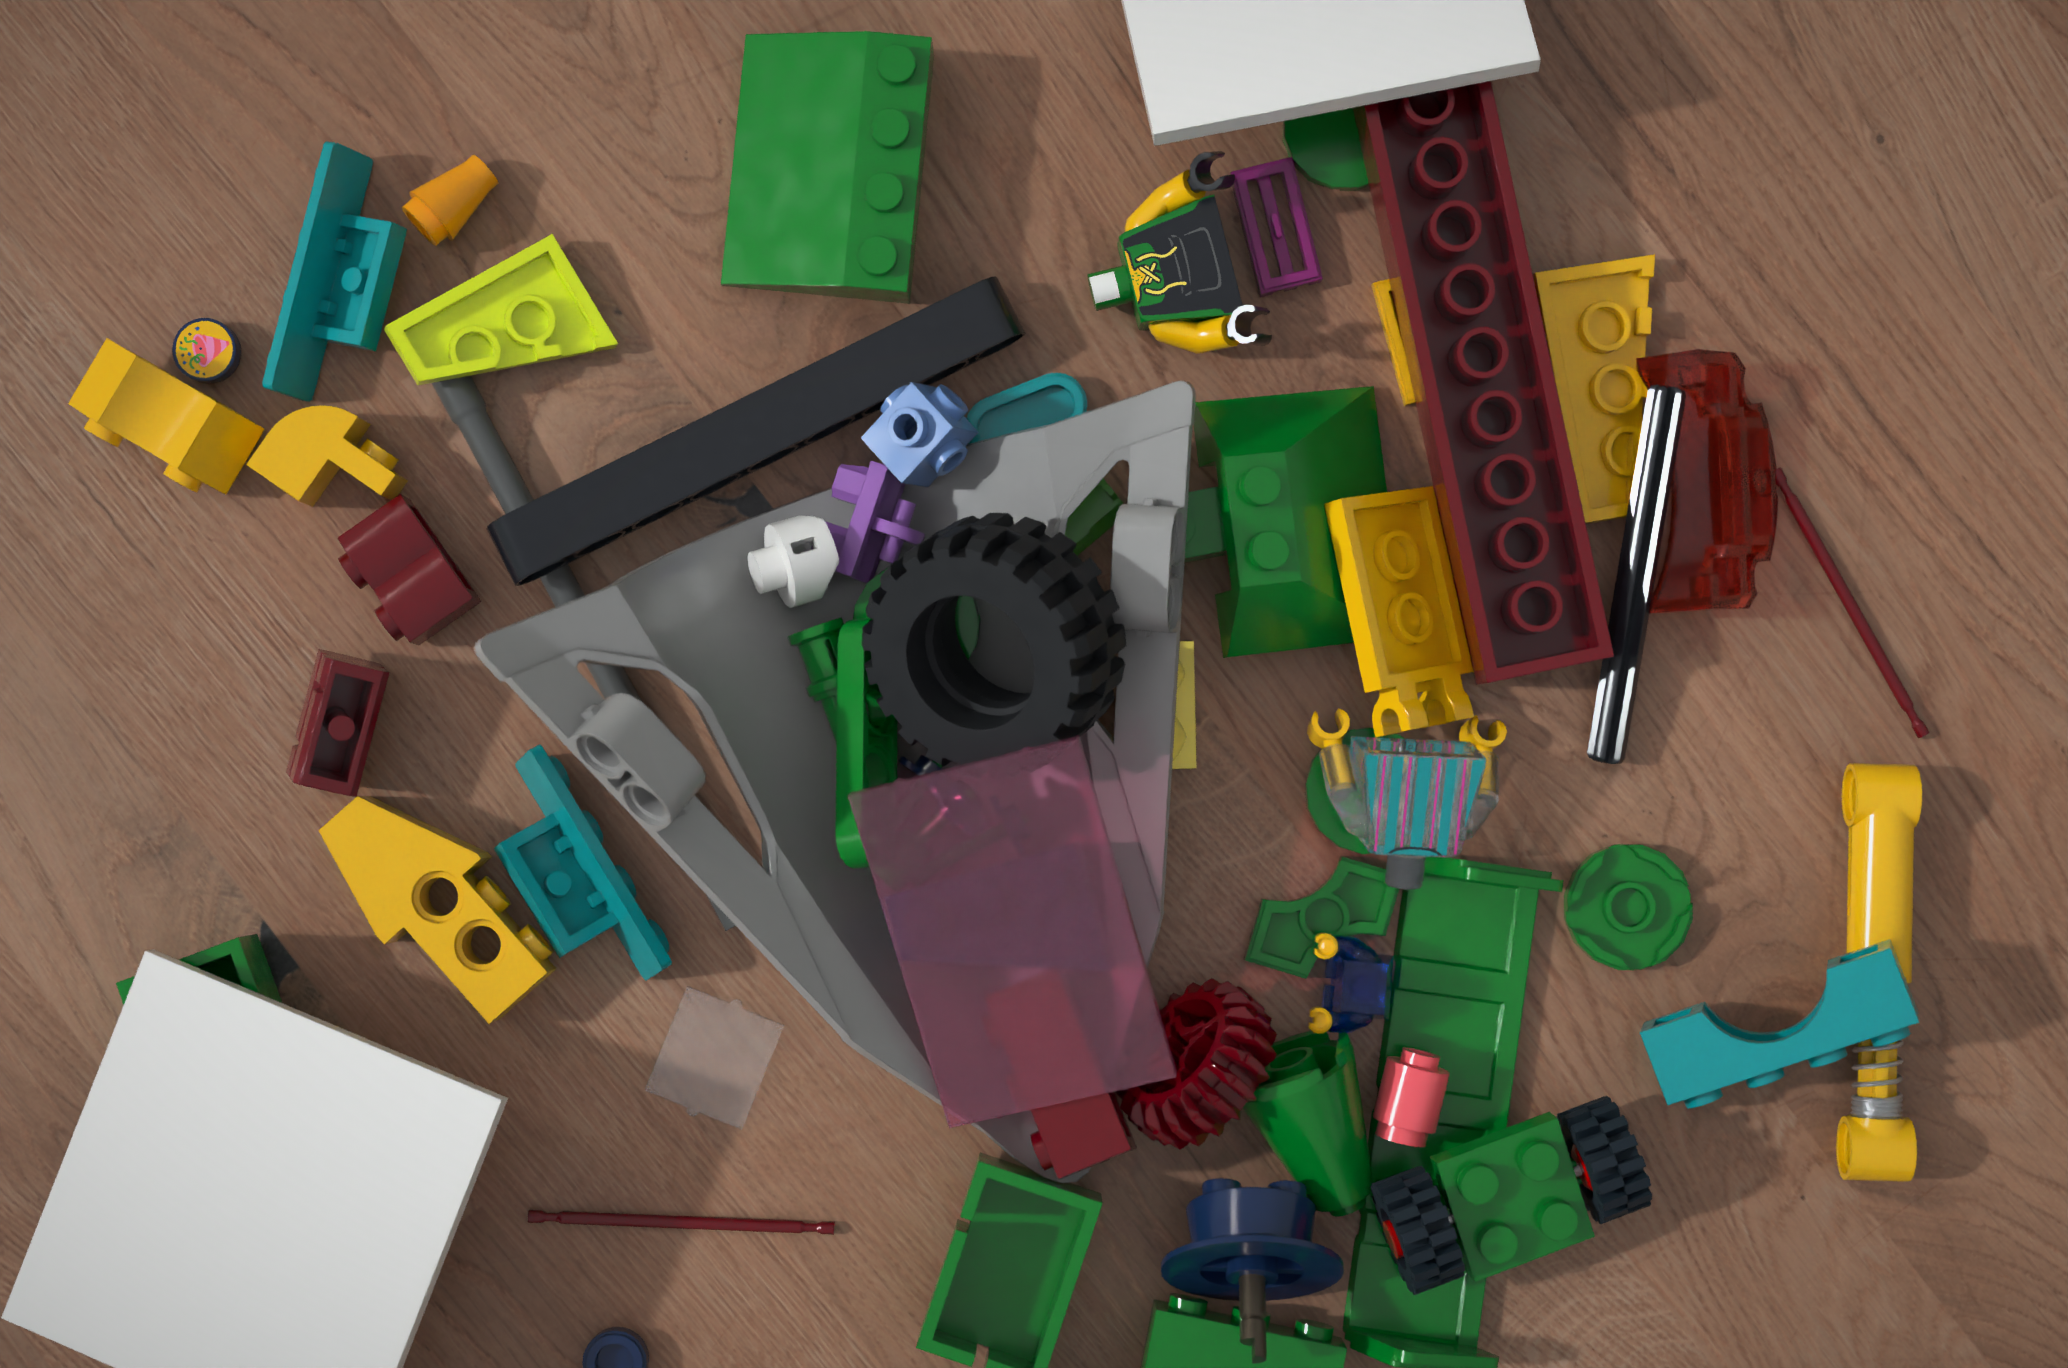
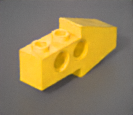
M357 796L318 830L375 935L383 944L397 942L408 932L488 1024L500 1020L557 969L548 959L554 951L545 938L530 924L521 929L505 911L511 905V902L500 887L487 876L480 881L474 876V873L492 858L488 852L371 796ZM439 878L451 881L458 892L457 904L448 914L435 910L429 899L430 888ZM480 926H487L493 929L500 938V952L492 962L479 959L472 950L471 939L474 932Z

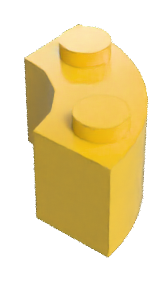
M106 338L68 403L89 417L84 429L116 447H119L124 438L168 463L163 472L165 476L198 493L202 484L205 483L226 495L265 430L221 402L176 378V376Z

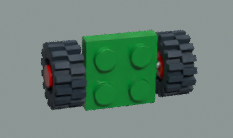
M1603 1096L1558 1113L1557 1116L1549 1111L1430 1156L1445 1203L1444 1206L1442 1205L1437 1187L1433 1186L1432 1178L1428 1172H1425L1423 1166H1417L1372 1183L1371 1192L1373 1195L1371 1197L1378 1211L1375 1212L1378 1222L1384 1231L1382 1234L1385 1242L1388 1243L1391 1249L1394 1263L1398 1265L1399 1274L1403 1281H1406L1409 1291L1413 1295H1417L1464 1277L1463 1271H1465V1267L1467 1274L1474 1282L1593 1238L1595 1235L1587 1211L1591 1212L1592 1218L1596 1222L1598 1221L1599 1224H1603L1650 1206L1652 1192L1649 1187L1651 1183L1649 1176L1643 1169L1646 1167L1643 1156L1639 1155L1637 1151V1140L1634 1134H1630L1628 1130L1629 1124L1625 1116H1620L1617 1104L1611 1102L1610 1097Z

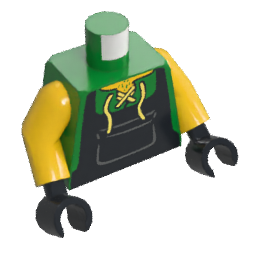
M1213 151L1197 155L1190 165V170L1180 173L1157 187L1126 219L1125 232L1119 235L1117 243L1122 266L1087 274L1096 311L1132 303L1139 330H1150L1157 341L1196 354L1234 347L1239 343L1265 346L1271 342L1272 335L1251 333L1253 319L1261 314H1270V311L1267 308L1242 304L1215 195L1204 197L1206 191L1228 189L1235 183V174L1224 175L1216 181L1211 176L1210 168L1213 161L1217 158H1222L1225 155L1224 152Z

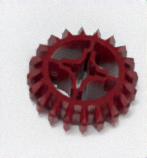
M1211 978L1204 982L1202 986L1194 982L1187 986L1182 996L1172 993L1168 1004L1161 1010L1153 1009V1018L1146 1026L1138 1027L1139 1037L1134 1044L1127 1046L1125 1049L1129 1059L1117 1071L1123 1079L1116 1089L1117 1095L1122 1099L1120 1109L1128 1115L1129 1121L1136 1125L1139 1131L1152 1141L1157 1140L1164 1146L1171 1144L1181 1150L1189 1143H1192L1199 1147L1205 1142L1209 1133L1220 1136L1223 1133L1225 1124L1230 1119L1240 1120V1110L1248 1101L1257 1100L1254 1091L1258 1084L1269 1079L1265 1066L1271 1063L1277 1055L1271 1047L1277 1037V1033L1270 1026L1272 1018L1265 1012V1008L1241 987H1235L1229 981L1219 983Z

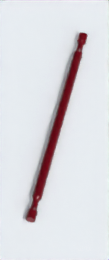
M1781 467L1770 472V476L1784 494L1788 508L1898 704L1907 713L1918 739L1930 733L1916 714L1911 698L1798 497L1792 493L1788 486L1784 472Z
M528 1211V1223L554 1221L561 1224L779 1233H803L808 1231L834 1235L835 1222L825 1221L805 1223L799 1220Z

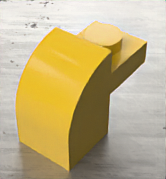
M309 406L288 414L273 426L246 464L299 502L312 507L340 468L389 500L398 496L408 482L404 477L393 471L399 459L368 438L361 447L357 446L371 424L351 412L333 406Z

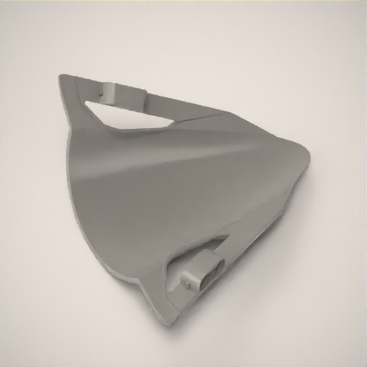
M1176 381L1049 425L1025 429L967 444L965 446L968 449L966 457L953 471L946 475L938 476L929 487L905 484L901 499L916 504L909 528L926 534L924 540L957 520L972 515L981 519L989 513H1008L1013 517V524L1025 516L1043 522L1047 526L1044 534L1053 537L1059 532L1065 535L1068 517L1120 460H1125L1129 464L1127 504L1119 506L1114 523L1110 589L1113 590L1120 609L1112 614L1114 623H1122L1124 625L1126 647L1119 651L1118 656L1123 658L1125 668L1122 682L1117 685L1114 738L1102 723L1096 720L1092 728L1049 763L1032 772L1023 769L1015 777L997 779L990 775V770L981 777L962 774L957 771L958 763L953 761L942 768L955 780L961 778L967 781L979 793L984 803V808L981 811L989 823L985 830L1002 822L989 797L993 794L998 796L1003 807L1015 802L1021 813L1025 812L1029 815L1027 825L1032 836L1021 841L1027 851V855L1068 843L1082 841L1116 966L1110 970L1064 968L1111 1084L1164 915L1192 426L1194 425L1196 401L1195 389L1192 384L1186 381ZM832 488L809 495L693 541L640 566L603 589L501 628L477 641L475 652L479 660L500 682L505 681L840 1035L843 1042L985 1133L1016 1161L1044 1178L1060 1183L1077 1182L1089 1172L1091 1167L1068 1177L1058 1179L1054 1168L1044 1171L1036 1156L1030 1134L1039 1131L1030 1107L1020 1110L1008 1085L1006 1073L1015 1069L1005 1046L999 1049L994 1047L982 1017V1013L991 1010L985 996L986 994L1052 967L903 959L885 895L917 887V885L910 880L899 891H896L879 875L874 867L852 869L844 863L839 855L835 836L836 742L821 701L814 702L813 697L808 696L806 688L811 682L798 647L790 646L787 637L836 618L842 617L844 623L853 620L855 603L867 583L852 579L835 571L822 600L790 608L785 605L777 590L763 594L757 591L749 571L748 553L765 548L764 531L768 524L799 515L819 517L826 522L848 529L856 505L832 497ZM904 542L898 559L916 545ZM880 560L875 576L891 565V563ZM975 598L981 623L978 644L970 656L969 662L991 683L1009 691L1031 693L1034 681V665L1031 651L1024 635L1014 621L1002 610L989 602ZM579 662L657 670L684 691L696 707L761 831L762 867L695 796L704 785L706 777L697 759L640 700L624 693L613 694L604 699L578 671L577 665ZM865 702L866 713L869 719V708L867 702ZM898 722V731H899V730L902 728V726H901L900 723ZM899 733L897 740V796L900 802L897 803V807L919 778L900 764L898 759L904 756L915 764L921 754L925 756L928 751L919 742L913 746L910 745ZM930 787L899 829H902L909 823L918 830L941 810L938 805L939 798L934 795ZM952 821L948 822L927 841L933 853L926 858V861L975 835L966 832L961 824H956ZM1008 834L939 870L921 885L1021 856Z

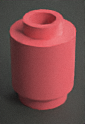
M1403 1047L1401 1057H1387L1373 1113V1118L1378 1120L1375 1132L1377 1136L1402 1145L1412 1147L1426 1146L1428 1134L1436 1133L1450 1075L1449 1071L1438 1067L1440 1056L1415 1048Z

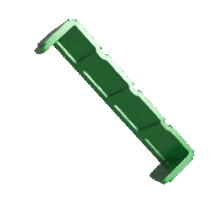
M1417 855L1414 880L1404 879L1393 954L1396 964L1394 978L1388 990L1376 1085L1379 1092L1387 1057H1401L1403 1047L1415 1048L1440 1056L1438 1067L1449 1071L1450 1075L1436 1133L1428 1134L1425 1147L1402 1145L1377 1136L1375 1132L1378 1120L1373 1118V1109L1368 1137L1373 1183L1417 1166H1423L1425 1172H1428L1431 1176L1433 1186L1437 1187L1442 1205L1444 1206L1445 1203L1430 1156L1507 1128L1539 889L1562 892L1564 880L1551 879L1552 872L1434 855ZM1370 1192L1365 1197V1205L1359 1209L1361 1214L1359 1234L1354 1239L1343 1319L1344 1339L1350 1341V1349L1387 1365L1400 1368H1498L1499 1356L1477 1348L1486 1278L1474 1282L1467 1274L1465 1267V1271H1463L1464 1277L1413 1295L1407 1288L1406 1281H1403L1398 1265L1392 1259L1391 1249L1388 1243L1385 1242L1382 1234L1384 1232L1383 1228L1378 1222L1375 1213L1378 1211L1372 1201L1371 1196L1373 1194Z

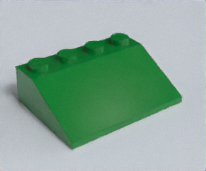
M872 31L746 34L721 276L722 286L910 304L934 62L932 37Z

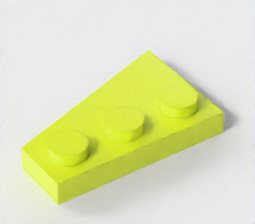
M553 234L387 324L384 329L417 385L616 348L618 342Z

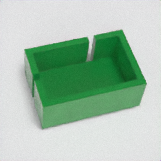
M980 1152L960 1214L961 1218L970 1220V1223L957 1219L918 1335L916 1348L972 1367L978 1343L989 1347L985 1357L984 1368H1048L1103 1204L1101 1193L1070 1182L1060 1183L1044 1178L1031 1169Z

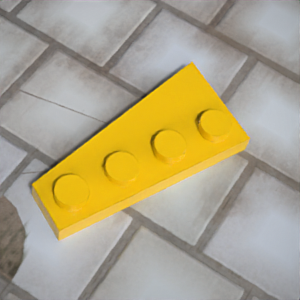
M1655 254L1532 274L1586 524L1627 517L1642 427L1643 399L1647 398L1649 372L1645 371L1646 336L1651 334L1652 308L1648 307L1649 279L1654 277Z

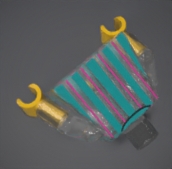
M1338 708L1335 713V721L1338 727V732L1327 733L1320 728L1318 724L1319 717L1316 711L1307 726L1309 739L1315 746L1322 748L1319 753V759L1327 795L1346 831L1357 836L1369 853L1387 855L1385 884L1388 886L1407 890L1422 888L1426 857H1457L1461 853L1464 841L1474 837L1498 806L1499 757L1493 752V749L1505 740L1507 734L1506 726L1500 720L1490 724L1488 728V741L1479 735L1477 731L1479 720L1478 716L1474 715L1460 728L1459 741L1351 736L1350 747L1342 743L1350 726V718L1344 710Z

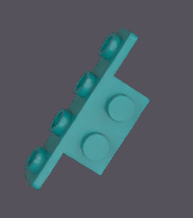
M326 141L323 144L262 381L265 389L307 402L312 401L327 342L371 351L377 350L407 233V228L396 223L360 216L373 160L336 142Z
M540 744L528 750L515 763V766L545 818L500 842L494 848V851L559 958L608 929L613 928L642 978L647 981L672 965V960L668 955L670 950L669 942L665 933L654 920L646 919L634 899L637 893L631 877L622 866H614L602 846L604 839L598 822L588 811H581L570 793V779L562 763L555 756H548Z

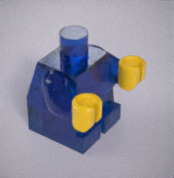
M1325 932L1318 933L1315 936L1318 948H1314V954L1318 958L1325 960L1324 977L1330 978L1331 984L1323 985L1322 1007L1316 1006L1309 1010L1312 1022H1308V1028L1317 1034L1327 1031L1332 1033H1350L1368 1026L1373 1019L1389 1020L1394 956L1376 953L1374 949L1356 937L1332 936Z

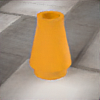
M473 154L462 164L410 191L409 194L412 199L402 206V210L414 227L431 244L437 246L445 238L453 241L486 195L499 183L486 164Z

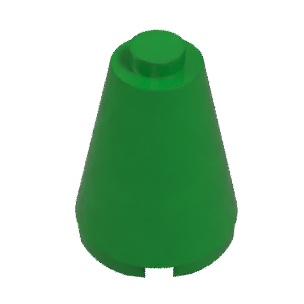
M1339 1030L1338 1040H1330L1327 1032L1317 1034L1308 1031L1279 1040L1271 1045L1277 1054L1275 1059L1265 1066L1269 1079L1258 1084L1254 1091L1257 1100L1248 1101L1244 1105L1243 1110L1294 1181L1306 1185V1197L1315 1204L1317 1211L1330 1212L1335 1217L1351 1214L1365 1205V1197L1371 1192L1373 1176L1356 1059L1350 1037L1347 1032Z

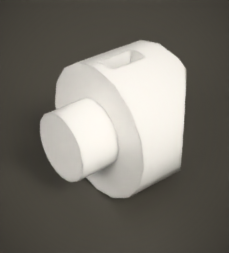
M799 515L768 524L764 531L765 548L748 553L749 571L757 591L763 594L777 590L785 605L790 608L822 600L839 564L836 546L824 519L815 516Z

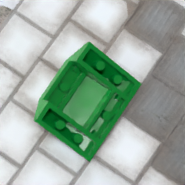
M1374 386L1195 402L1193 426L1199 468L1216 466L1231 590L1215 594L1223 658L1354 643L1324 504L1340 498L1387 492Z

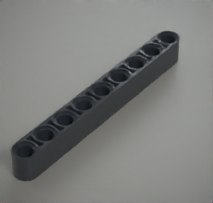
M996 276L989 277L503 515L489 524L486 529L515 586L527 584L879 411L886 398L896 389L909 385L911 382L929 386L1008 347L1026 333Z

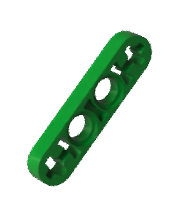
M869 617L847 621L842 625L838 636L835 836L841 859L852 869L887 865L895 854L897 843L898 721L893 714L886 718L877 702L882 697L877 684L870 685L864 664L872 658L871 651L863 650L862 627L873 620ZM865 702H867L869 708V719L866 713ZM865 763L868 769L869 783L866 779Z

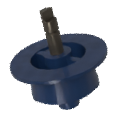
M1226 1178L1205 1181L1202 1184V1195L1190 1201L1186 1207L1191 1243L1169 1252L1161 1262V1275L1173 1287L1198 1296L1239 1301L1240 1318L1242 1319L1240 1321V1343L1252 1346V1364L1262 1363L1267 1360L1266 1321L1263 1320L1266 1317V1301L1301 1297L1322 1291L1337 1283L1344 1272L1343 1260L1337 1253L1325 1246L1312 1242L1316 1206L1306 1197V1185L1301 1182L1288 1180L1273 1182L1267 1188L1241 1187L1240 1182Z

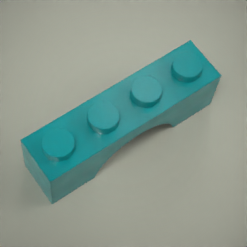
M1891 939L1829 959L1827 963L1826 985L1818 1004L1804 1019L1786 1029L1773 1032L1744 1030L1726 1022L1706 1002H1702L1644 1022L1640 1035L1667 1105L1684 1100L1686 1108L1690 1109L1718 1100L1723 1096L1721 1088L1745 1080L1748 1088H1756L1777 1081L1785 1076L1783 1067L1804 1060H1808L1811 1068L1838 1061L1848 1055L1845 1047L1870 1039L1873 1047H1879L1902 1040L1911 1034L1908 1026L1919 1023V1012Z

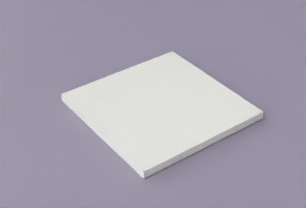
M1121 0L1154 146L1539 72L1541 60L1524 0Z
M145 950L1 1318L114 1368H403L508 1098L159 951Z

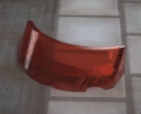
M1696 349L1636 358L1637 372L1647 390L1652 385H1664L1685 390L1686 393L1671 483L1672 509L1668 548L1657 586L1653 592L1649 614L1749 609L1758 594L1754 577L1757 562L1770 561L1778 513L1775 473L1777 469L1771 432L1762 402L1752 404L1747 398L1744 387L1746 368L1734 352Z

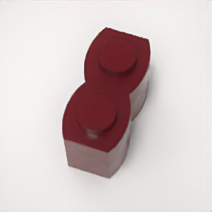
M402 494L393 498L338 537L340 544L346 552L338 558L341 566L360 589L369 584L382 603L381 606L374 610L375 614L387 632L396 641L405 636L410 643L421 645L481 602L467 578L447 553L420 511L409 498Z

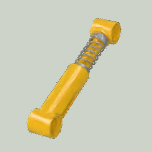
M1850 763L1844 772L1841 794L1843 818L1848 826L1846 954L1891 939L1907 983H1912L1914 828L1918 824L1922 808L1920 773L1915 765ZM1868 1039L1859 1042L1858 1047L1852 1049L1854 1053H1858V1064L1851 1067L1853 1070L1858 1071V1081L1851 1084L1853 1088H1857V1094L1851 1096L1853 1099L1851 1101L1853 1105L1851 1109L1853 1111L1850 1112L1851 1114L1841 1117L1836 1136L1837 1165L1843 1180L1909 1182L1914 1176L1917 1161L1915 1128L1909 1117H1902L1901 1112L1903 1110L1901 1107L1903 1104L1901 1102L1903 1101V1095L1897 1091V1083L1903 1080V1077L1897 1073V1066L1904 1062L1901 1057L1897 1056V1048L1904 1044L1902 1040L1884 1046L1873 1047L1871 1040Z

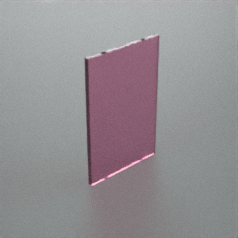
M1080 736L1035 747L1027 746L1019 751L907 779L898 778L894 782L850 792L848 795L949 1128L993 1118H1003L1010 1114L1117 1090H1128L1131 1087L1176 1077L1177 1070Z

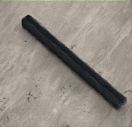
M1652 385L1647 392L1608 624L1614 657L1602 660L1587 749L1588 757L1601 763L1621 764L1625 760L1686 401L1685 390L1677 387Z

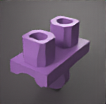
M871 461L869 468L841 464L838 467L832 485V497L856 505L848 529L826 522L839 557V564L835 571L864 583H868L874 578L880 560L891 564L898 560L904 542L918 545L924 541L926 535L909 528L916 504L901 499L905 484L901 483L884 464Z

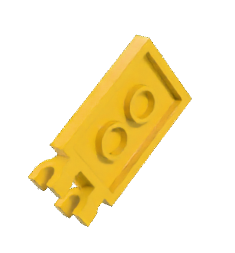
M1428 486L1340 498L1325 503V511L1365 693L1379 691V699L1374 705L1372 713L1375 738L1474 717L1469 696L1464 691L1461 675L1474 671L1434 487ZM1423 692L1420 698L1418 699L1417 693Z

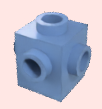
M911 382L909 385L896 389L886 398L880 409L883 414L865 432L861 439L901 483L929 487L938 476L950 473L964 460L968 453V449L965 446L977 435L978 431L964 417L968 412V407L951 389L942 384L938 387Z

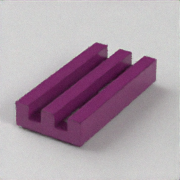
M1292 157L1230 172V175L1235 174V183L1232 185L1259 296L1264 297L1272 295L1273 292L1296 289L1301 285L1321 283L1323 277ZM1281 174L1305 269L1298 272L1293 270L1270 179L1271 176ZM1255 180L1257 181L1280 276L1274 278L1270 277L1247 182Z

